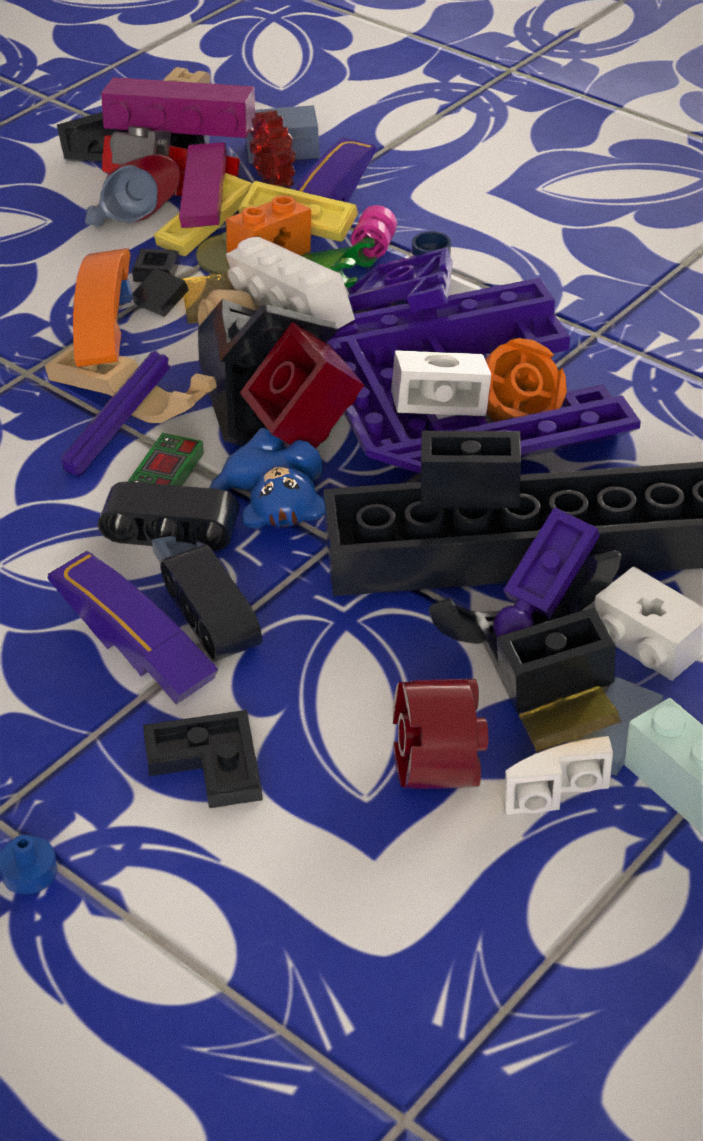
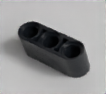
M119 482L113 485L108 493L98 519V528L105 538L117 543L153 546V539L174 536L176 537V542L196 545V541L208 545L212 551H220L230 543L240 505L232 494L220 489Z
M205 544L160 561L161 575L169 595L212 661L221 660L262 644L261 628L252 607L208 545Z

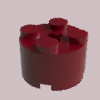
M476 679L410 680L409 682H399L397 684L393 703V724H398V742H393L397 778L401 787L437 789L480 786L481 766L477 751L487 750L488 725L486 718H476V710L479 704V689Z

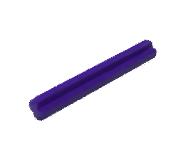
M157 351L150 352L61 456L60 461L63 464L62 468L67 473L71 472L75 476L81 475L168 372L170 369L168 364L169 358L165 354L161 355Z

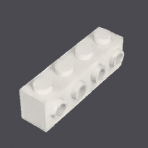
M261 237L247 238L238 244L237 249L226 254L230 266L228 277L231 284L236 290L247 291L252 296L255 305H270L333 321L336 323L337 329L355 320L341 274Z

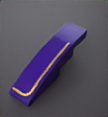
M342 137L308 171L295 190L348 203L377 150L376 145Z
M85 551L48 573L47 579L107 649L115 645L141 677L149 673L175 704H178L215 679L218 668L187 634L145 594L89 551Z

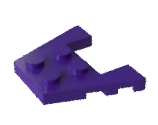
M448 248L377 265L358 279L353 286L347 288L352 311L355 312L370 308L371 311L387 308L393 302L405 300L406 304L409 303L412 312L446 305L453 264Z

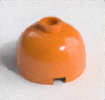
M516 338L498 346L485 358L491 372L486 412L491 420L498 422L561 408L567 393L566 375L563 368L557 369L556 364L551 359L554 354L547 347L534 340Z

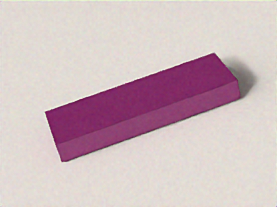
M225 142L188 146L179 214L182 228L219 225L227 160Z

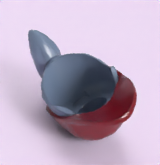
M153 154L118 166L107 175L102 186L99 204L97 206L91 205L86 209L85 223L98 227L103 225L106 217L127 223L139 222L148 218L161 208L177 191L180 183L178 165L167 156Z

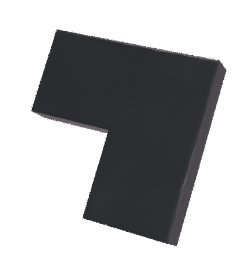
M247 710L143 725L150 776L203 768L209 808L263 800Z

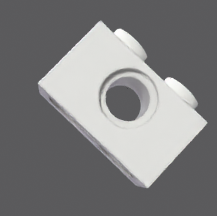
M395 351L391 394L397 413L486 416L491 372L483 354Z

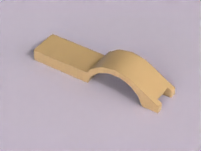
M74 345L45 365L48 379L51 381L108 394L112 397L138 368L135 359L119 356L118 362L77 367L74 359ZM196 373L191 377L190 388L186 393L177 391L172 393L166 392L156 385L132 413V416L147 423H162L190 409L199 399L216 388L215 378Z

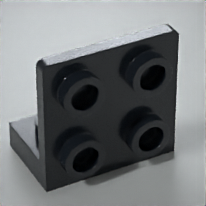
M270 305L260 306L252 317L221 309L213 319L220 362L255 370L258 369L292 322L325 343L337 332L336 323L333 321Z

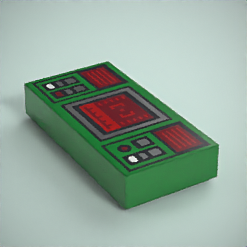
M162 432L127 482L182 486L204 454L203 441Z

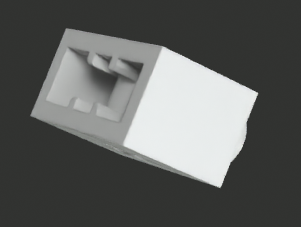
M634 566L596 595L595 608L611 635L615 646L639 660L646 667L673 681L703 655V606Z

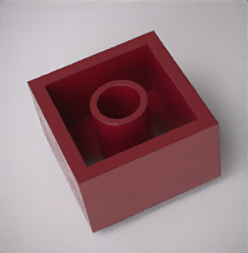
M292 322L240 393L272 435L290 445L296 440H302L317 449L327 439L331 429L346 409L353 405L359 392L365 385L330 345Z

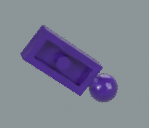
M555 507L553 508L503 590L506 597L516 603L513 606L501 609L495 616L493 629L496 637L534 626L532 619L534 611L550 619L600 537L597 527Z

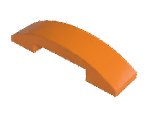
M129 248L90 253L85 256L80 265L73 306L74 359L77 367L118 362L121 331L117 323L121 282L128 280Z

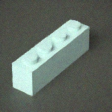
M669 697L629 721L624 765L703 834V725Z

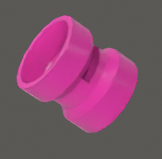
M374 205L366 208L351 235L352 246L363 238H372L375 240V245L372 248L363 247V253L367 257L376 256L377 258L384 255L397 229L395 215L383 206Z

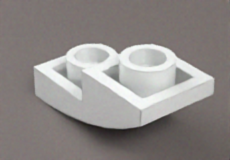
M609 736L584 739L552 747L536 753L507 769L504 793L505 815L537 814L543 811L560 810L561 793L609 789L613 758Z

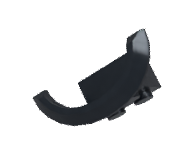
M613 550L589 556L550 619L535 611L533 612L534 626L496 637L493 622L499 611H469L457 606L450 598L439 601L429 607L432 622L442 634L454 640L484 644L517 714L609 686L615 679V643L596 608L583 609L595 601L596 595L609 586L619 569L621 554Z

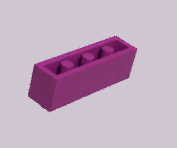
M113 77L101 92L103 125L106 129L129 130V126L150 128L151 131L167 130L171 131V133L247 138L255 123L254 86Z

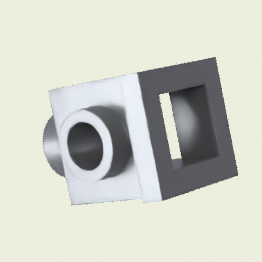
M129 126L128 132L115 131L110 140V149L113 153L112 163L122 165L153 154L169 157L171 131H151L150 128Z

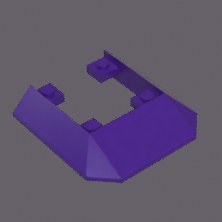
M540 278L449 295L446 305L412 312L409 303L356 313L354 314L355 320L338 328L335 335L327 342L365 385L359 392L356 401L346 409L344 414L366 457L420 474L422 431H520L522 459L618 438L640 429L641 421L624 396L612 397L604 384L567 392L562 408L489 424L484 416L455 415L438 419L436 414L397 413L391 394L395 351L486 355L491 354L498 346L516 338L534 340L547 347L552 353L568 351L570 335L554 314L555 299Z

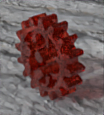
M277 110L255 113V118L251 120L253 128L250 129L253 141L250 142V152L255 153L253 166L258 171V176L262 175L263 183L290 189V186L294 185L292 176L295 175V170L292 162H295L296 153L294 150L291 151L292 137L288 132V128L283 127V117L278 116Z

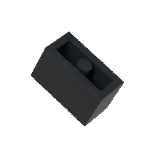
M422 431L421 507H439L443 509L519 508L521 479L520 431Z

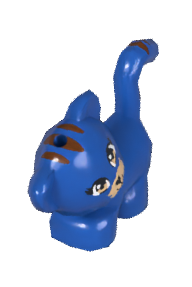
M260 428L246 445L237 449L226 459L221 473L211 482L209 487L228 491L230 488L252 490L250 504L244 509L242 515L243 526L252 529L265 526L289 527L303 521L320 520L325 514L324 499L316 493L313 483L322 473V460L318 450L302 440L294 441L285 449L283 441L272 435L265 428Z

